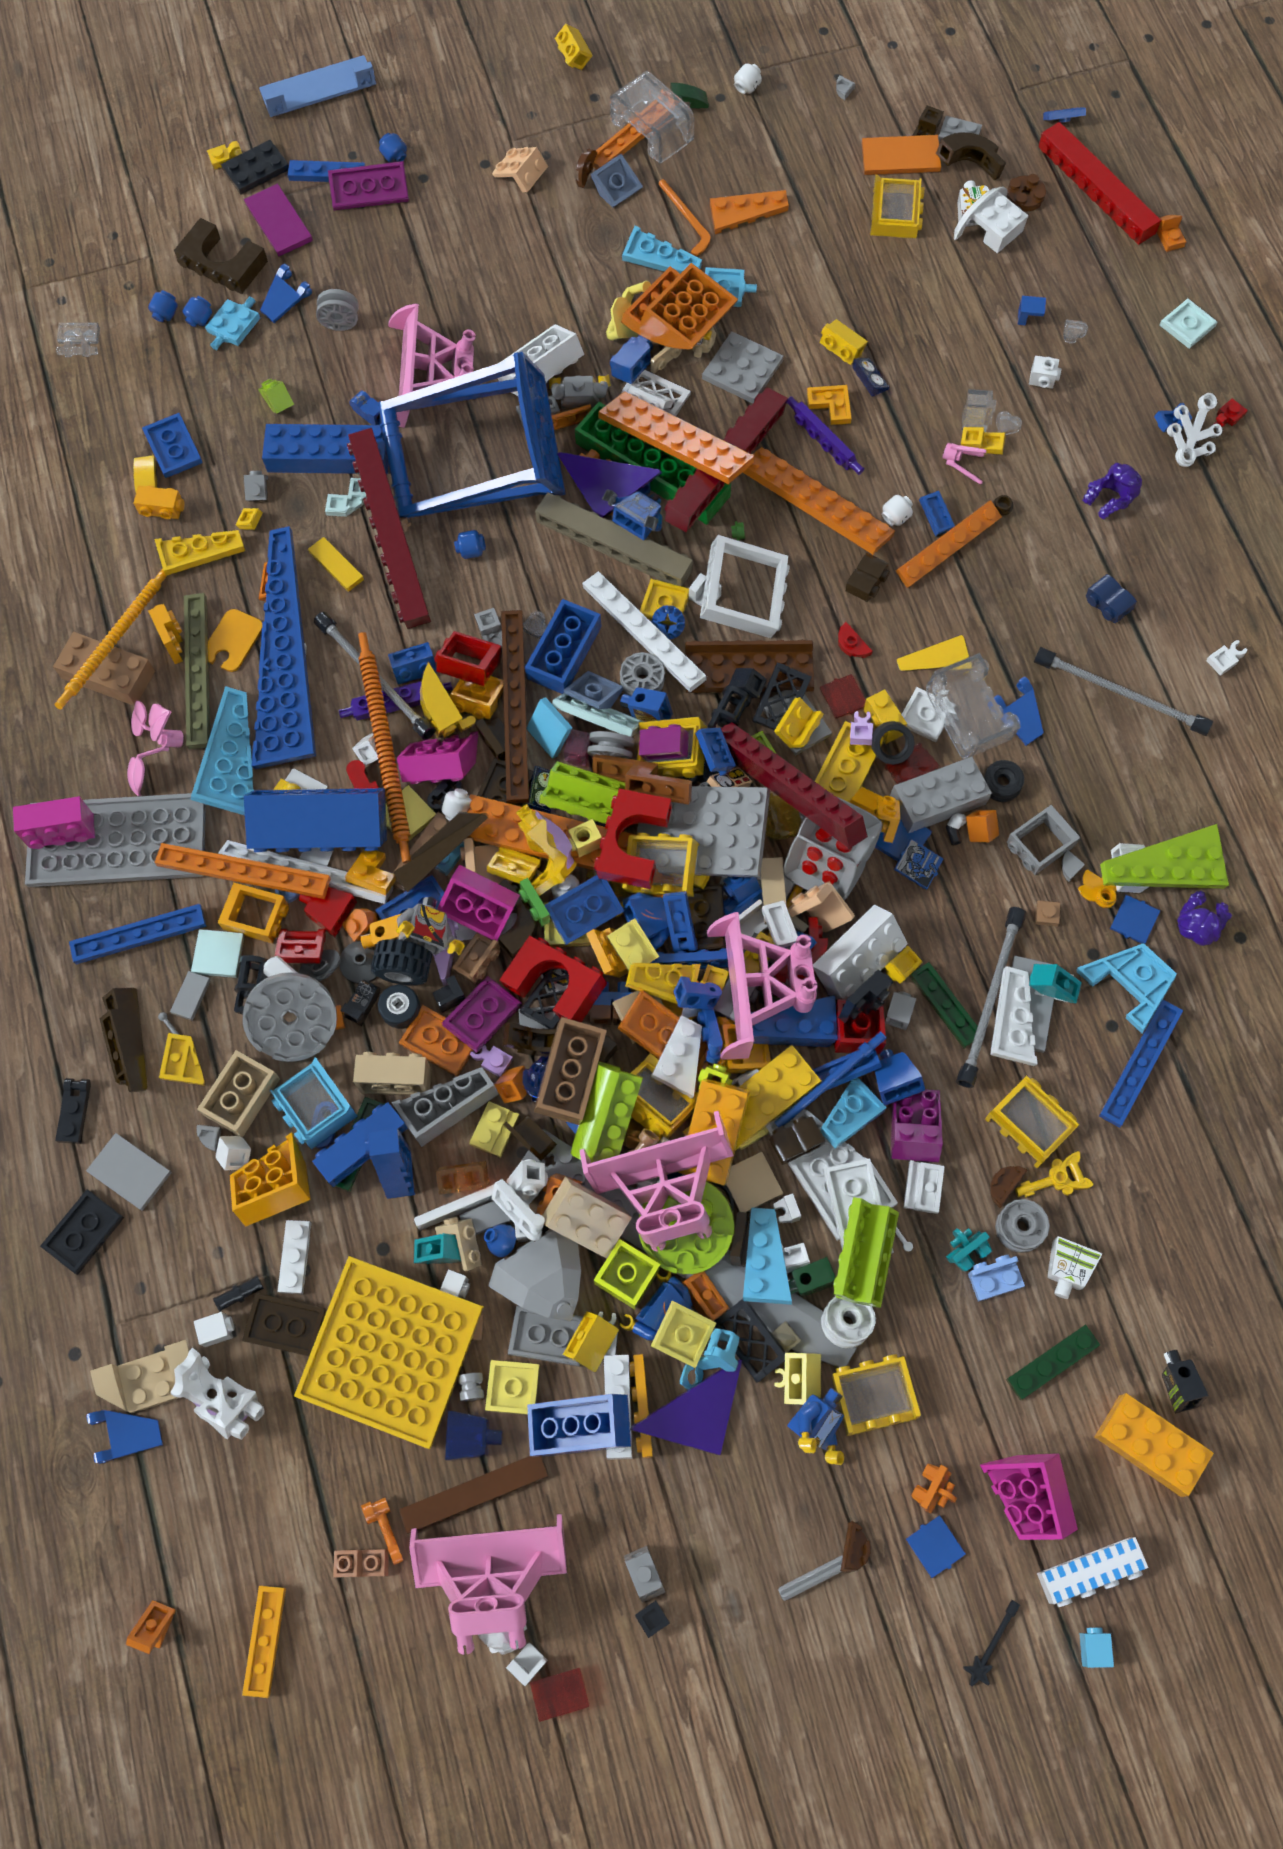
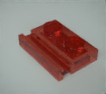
M921 743L914 746L913 753L904 762L885 765V770L889 771L897 784L939 768V764L922 747Z
M580 1667L530 1682L539 1722L590 1707Z

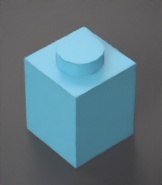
M1099 1627L1087 1628V1633H1079L1082 1666L1088 1668L1114 1667L1110 1633H1103V1629Z

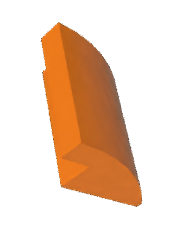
M690 263L681 274L670 266L624 312L621 323L655 343L676 349H693L734 306L738 299L693 263Z

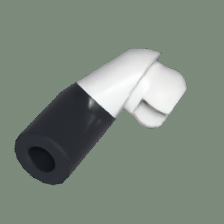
M956 813L952 815L946 826L947 834L953 846L962 842L958 830L967 822L964 814Z

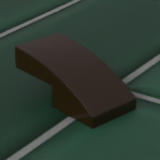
M926 105L912 136L935 135L944 111Z

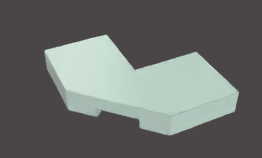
M351 478L348 495L328 494L325 509L326 515L347 517L364 505L363 499L367 497L365 492H361L358 480L361 478Z

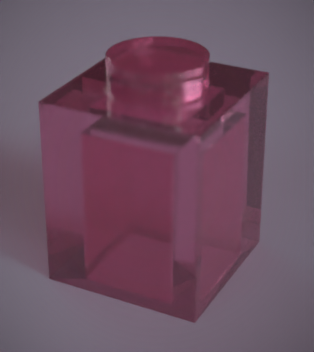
M571 730L564 749L565 761L574 766H586L589 756L587 754L588 746H592V741L589 740L590 733Z

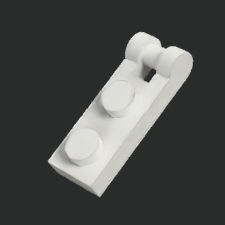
M503 1179L495 1182L492 1200L530 1240H539L545 1222L544 1217L540 1214H535L529 1205L523 1202L514 1189L508 1186Z

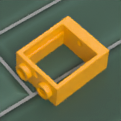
M233 882L218 924L225 931L243 933L246 937L273 944L275 937L277 938L279 935L281 921L288 914L289 905L282 895ZM245 896L275 903L265 930L236 922Z

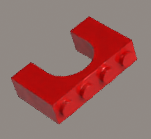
M619 788L617 796L614 795L612 798L611 809L613 811L612 815L608 816L605 828L607 833L606 836L601 838L600 849L602 851L600 857L595 859L594 870H596L599 879L651 889L656 872L655 860L624 853L618 846V839L624 829L636 823H646L667 828L673 809L672 801L670 798Z
M531 936L528 937L500 978L501 983L508 990L525 998L535 981L544 972L551 969L566 970L569 973V983L553 1011L560 1019L563 1017L577 1022L583 1021L607 985L602 976L603 972L592 966L590 969L585 966L581 959L575 956L572 959L561 948L556 947L553 949L546 940L540 937L535 939Z

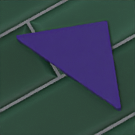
M562 452L557 453L592 510L602 518H605L614 511L613 506H609L607 501L602 500L607 489L614 491L619 498L631 496L662 473L661 470Z
M737 1360L736 1371L728 1372L721 1369L667 1405L662 1406L645 1419L632 1425L630 1430L721 1455L742 1360Z

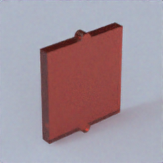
M852 674L840 679L835 678L834 681L820 686V690L835 719L847 714L852 715L855 711L865 706L866 700Z

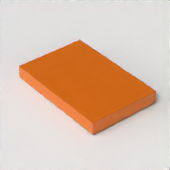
M422 1005L418 1016L409 1025L400 1039L399 1045L413 1053L423 1055L427 1061L458 1077L471 1057L470 1053L474 1051L442 1026V1022L446 1017Z

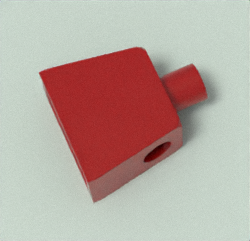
M328 887L325 899L302 894L299 896V901L307 904L304 909L307 917L333 937H336L342 928V924L357 904L354 895Z

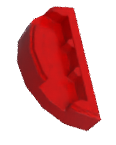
M847 622L840 627L838 645L846 655L862 658L872 655L873 651Z

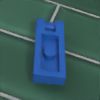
M687 892L665 893L663 895V902L674 953L687 949L689 951H697V939L694 933ZM686 937L687 940L681 941L680 938Z
M701 1009L697 1014L698 1024L702 1025V1040L706 1041L708 1047L706 1059L710 1063H718L721 1057L720 1050L722 1049L723 1041L714 1009Z

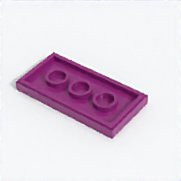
M404 161L328 170L334 211L409 201Z
M278 183L244 199L245 205L278 257L313 241L311 234Z

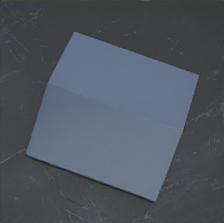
M622 154L591 174L599 195L612 208L643 188Z
M587 671L565 688L564 694L597 709H609L623 691V686Z

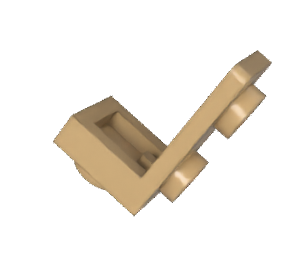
M665 346L662 351L650 360L651 372L655 374L658 370H662L669 361L680 355L682 349Z
M457 1216L443 1220L444 1224L435 1227L437 1235L443 1233L456 1234L464 1271L481 1266L480 1252L472 1218L458 1220Z

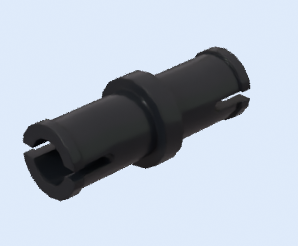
M256 1275L240 1285H233V1289L214 1297L213 1300L217 1309L221 1312L237 1302H244V1298L263 1290L264 1287Z

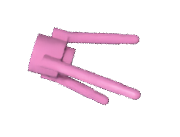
M948 443L943 454V459L947 460L946 465L954 467L973 481L982 484V480L955 463V461H960L962 454L984 457V453L987 452L986 449Z

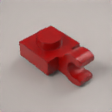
M1232 398L1218 410L1217 421L1214 424H1219L1223 427L1228 423L1233 426L1245 416L1248 410Z

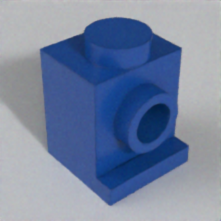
M728 876L723 880L725 884L723 887L724 892L729 898L733 897L738 903L761 889L756 877Z

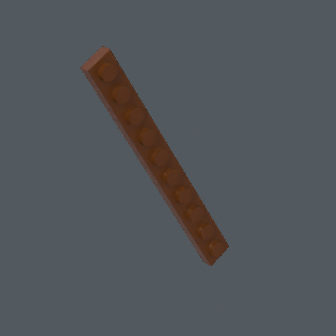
M522 610L501 611L507 803H529Z

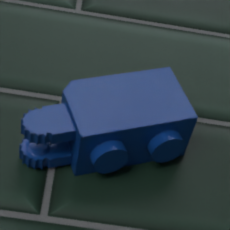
M639 335L637 338L632 336L627 343H624L618 353L613 355L610 360L612 376L632 384L650 364V352L653 349L651 340Z

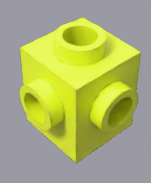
M714 1063L713 1066L709 1065L706 1069L702 1068L697 1082H700L701 1085L703 1079L712 1080L713 1076L720 1077V1082L732 1085L733 1080L729 1079L731 1073L726 1071L727 1067Z

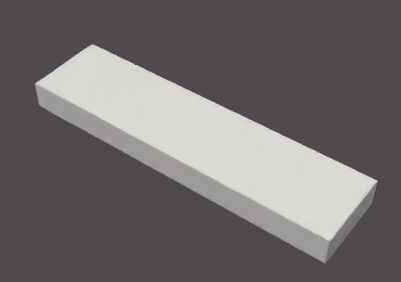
M494 1185L415 1217L414 1221L417 1228L421 1231L442 1222L444 1219L454 1217L492 1201Z

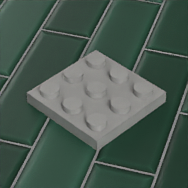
M731 331L703 372L702 379L746 401L754 403L756 396L762 393L782 363L783 355Z

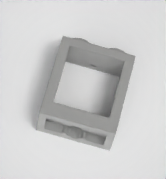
M1050 805L1012 832L1007 840L1010 851L1020 857L1024 867L1036 875L1063 856L1067 850L1074 848L1080 837L1056 809ZM1044 822L1062 842L1063 846L1039 862L1020 839Z

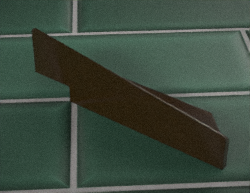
M459 812L410 856L411 861L394 871L395 876L407 893L474 832L489 815L487 813Z
M113 988L102 997L107 1012L99 1019L115 1082L119 1085L128 1086L129 1092L145 1091L148 1086L137 989Z

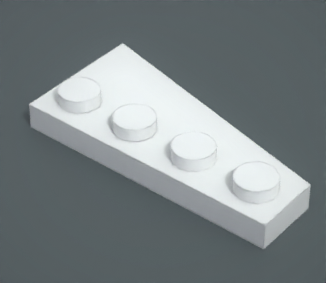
M1008 966L1003 969L990 1055L1035 1066L1037 1065V1056L1034 1053L1035 1035L1032 1033L1033 1015L1030 1013L1029 1002L1031 1001L1027 971Z

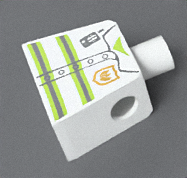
M1056 1237L1052 1243L1048 1278L1058 1282L1054 1294L1068 1299L1072 1288L1076 1290L1083 1289L1099 1262L1102 1253L1062 1237Z

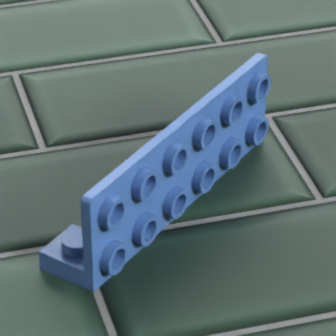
M362 55L271 83L259 89L269 115L273 117L376 85L371 62H367L365 56Z

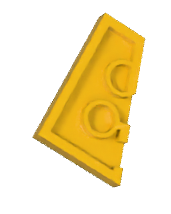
M633 963L630 965L625 986L637 991L643 990L649 995L678 1004L673 991L680 977H689L691 982H697L701 964L660 965V963Z

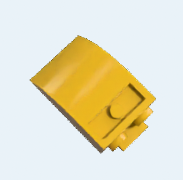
M428 662L420 687V703L424 716L436 728L435 734L437 737L443 735L445 738L454 733L457 727L462 733L473 726L476 719L474 716L462 718Z

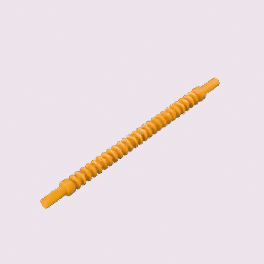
M163 568L154 579L149 580L141 593H139L133 603L115 623L114 627H112L111 631L99 643L93 654L89 656L86 662L83 663V666L80 667V670L77 671V674L67 683L64 693L55 703L56 708L63 709L71 697L79 693L83 685L86 684V681L89 680V677L92 676V673L108 656V653L111 652L117 641L121 639L120 637H123L142 610L153 599V596L156 595V592L161 589V583L167 577Z

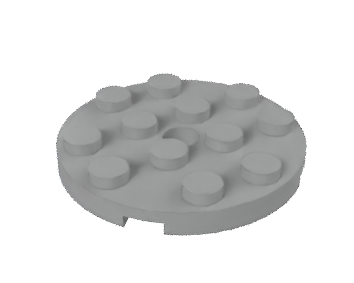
M279 973L262 980L249 993L243 1009V1027L248 1040L259 1052L262 1051L271 1056L272 1059L279 1061H300L314 1056L326 1046L336 1028L337 1012L331 994L319 981L300 973ZM288 1011L297 1016L293 1022H288L283 1018Z

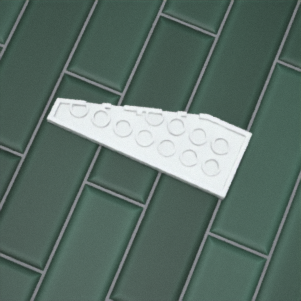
M756 1069L737 1080V1084L741 1086L759 1070ZM804 1109L788 1122L785 1128L793 1126V1121L801 1116L806 1118L812 1116L819 1130L824 1123ZM784 1113L766 1126L770 1136L773 1135L772 1131L778 1128L774 1122ZM824 1137L825 1144L802 1155L788 1164L838 1241L840 1238L823 1169L867 1158L861 1156L850 1144L845 1142L835 1149ZM872 1164L882 1206H889L891 1208L896 1206L898 1202Z

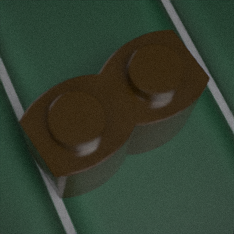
M866 553L848 579L845 591L866 602L871 597L875 598L880 589L879 584L885 582L890 574L888 570L889 563Z
M801 1116L793 1121V1126L788 1128L781 1126L772 1131L773 1135L770 1136L769 1141L782 1165L810 1153L825 1144V1139L812 1116L809 1118Z

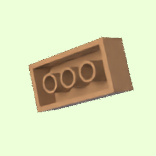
M73 632L53 666L61 679L70 682L101 642ZM114 647L83 687L135 706V702L140 700L155 670L148 659Z
M561 1017L534 1108L535 1113L577 1125L582 1122L607 1030Z

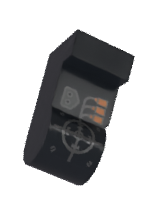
M362 980L348 1003H345L340 1010L344 1018L362 1027L379 997L381 988L366 980Z

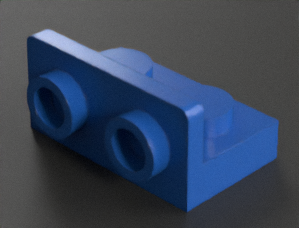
M428 642L388 654L397 684L422 678L428 662L434 672L437 673L435 660Z
M703 728L695 733L711 772L718 771L720 776H725L736 766L721 728Z

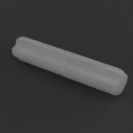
M839 1556L779 1587L778 1591L781 1598L786 1601L841 1573L843 1556Z

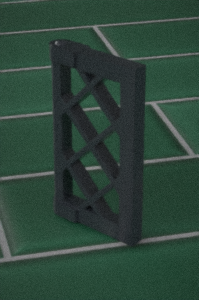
M776 663L752 721L775 730L778 726L776 719L784 716L786 712L775 716L770 705L781 701L785 711H787L788 708L784 700L792 696L803 699L812 676L781 663ZM779 672L786 674L788 679L776 682ZM799 679L803 681L799 691H796L792 680ZM790 682L794 693L782 696L778 686ZM772 688H776L780 698L768 702ZM764 707H768L771 718L765 719L761 717Z
M557 969L548 970L519 1010L524 1016L550 1030L556 1028L560 1018L555 1014L552 1020L547 1019L544 1013L553 1012L554 1007L543 1009L541 999L554 997L557 1004L556 996L563 995L565 990L555 992L553 982L566 979L567 985L569 983V973L563 969L560 970L564 971L565 975L553 978L552 976ZM551 983L553 992L539 995L546 984ZM538 1000L540 1010H531V1005L534 1001Z
M741 1299L726 1313L715 1319L714 1322H716L715 1327L717 1329L727 1330L723 1324L727 1321L733 1322V1332L736 1335L737 1323L750 1325L749 1338L739 1337L741 1341L748 1342L747 1355L744 1354L739 1346L737 1347L736 1355L742 1360L743 1365L756 1383L761 1382L764 1377L785 1361L786 1352L748 1301ZM742 1308L749 1316L750 1321L738 1319V1312ZM754 1325L763 1335L765 1341L753 1339ZM752 1343L764 1345L763 1358L751 1356ZM768 1346H771L778 1357L775 1360L767 1359ZM751 1360L763 1362V1368L760 1372H757Z

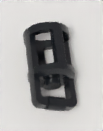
M726 686L722 692L723 697L717 709H714L711 713L712 718L708 728H716L717 724L723 728L731 722L739 726V719L745 707H748L751 703L750 695L736 686ZM733 693L738 694L742 699H736L732 696ZM728 702L737 706L733 714L725 710Z
M254 955L240 957L239 978L234 988V991L237 993L234 1007L236 1013L243 1015L244 999H247L249 993L258 983L267 978L263 970L268 959ZM250 969L259 971L256 984L247 983Z

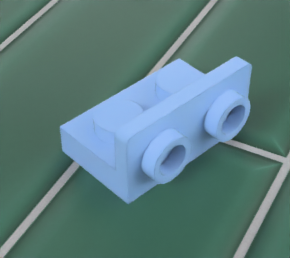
M1008 1254L996 1258V1263L987 1265V1262H982L973 1266L974 1270L968 1273L978 1302L1025 1286L1016 1264L1018 1262L1017 1256L1010 1258Z

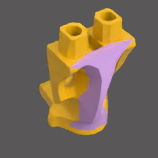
M526 804L516 812L522 820L518 825L526 836L529 848L536 852L546 853L549 856L546 870L531 882L538 896H540L556 884L563 883L566 877L575 869L577 863L571 856L572 845L561 828L535 810L533 812Z

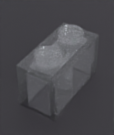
M968 389L962 412L961 431H963L964 427H984L986 432L988 424H992L993 412L996 409V399H993V391Z

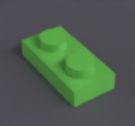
M526 878L520 881L519 895L524 903H529L531 907L529 911L535 921L539 920L542 926L550 923V914L529 879Z

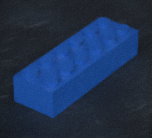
M266 424L262 459L268 473L356 474L352 464L356 460L354 455L350 456L347 443H350L348 434L372 428L386 474H388L389 463L385 441L382 440L383 429L380 428V425Z

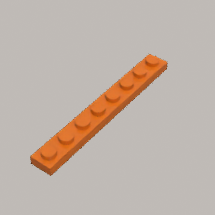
M161 843L154 862L158 867L325 899L331 880L330 876L326 874Z

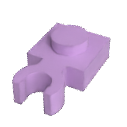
M858 711L854 713V722H851L850 744L872 745L873 723H870L871 714L867 712L865 718H860Z
M484 1045L481 1048L482 1052L480 1054L470 1053L474 1060H483L482 1068L498 1077H501L513 1061L512 1056L495 1046L488 1051Z

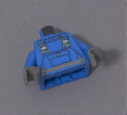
M606 490L602 500L607 501L609 506L614 507L612 519L614 523L643 541L651 531L658 532L661 530L663 517L660 514L661 499L657 494L647 497L641 492H636L631 496L619 498L614 491Z

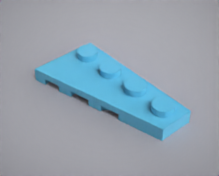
M634 226L622 254L623 261L664 272L670 266L680 274L690 263H693L699 269L702 266V259L682 249L677 250L673 248L672 244L667 241L661 242L655 238V235L649 232L646 234L637 226Z
M751 1208L743 1301L792 1305L775 1209Z

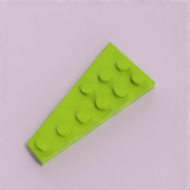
M1217 824L1106 860L1100 864L1103 884L1106 886L1224 889L1229 886Z

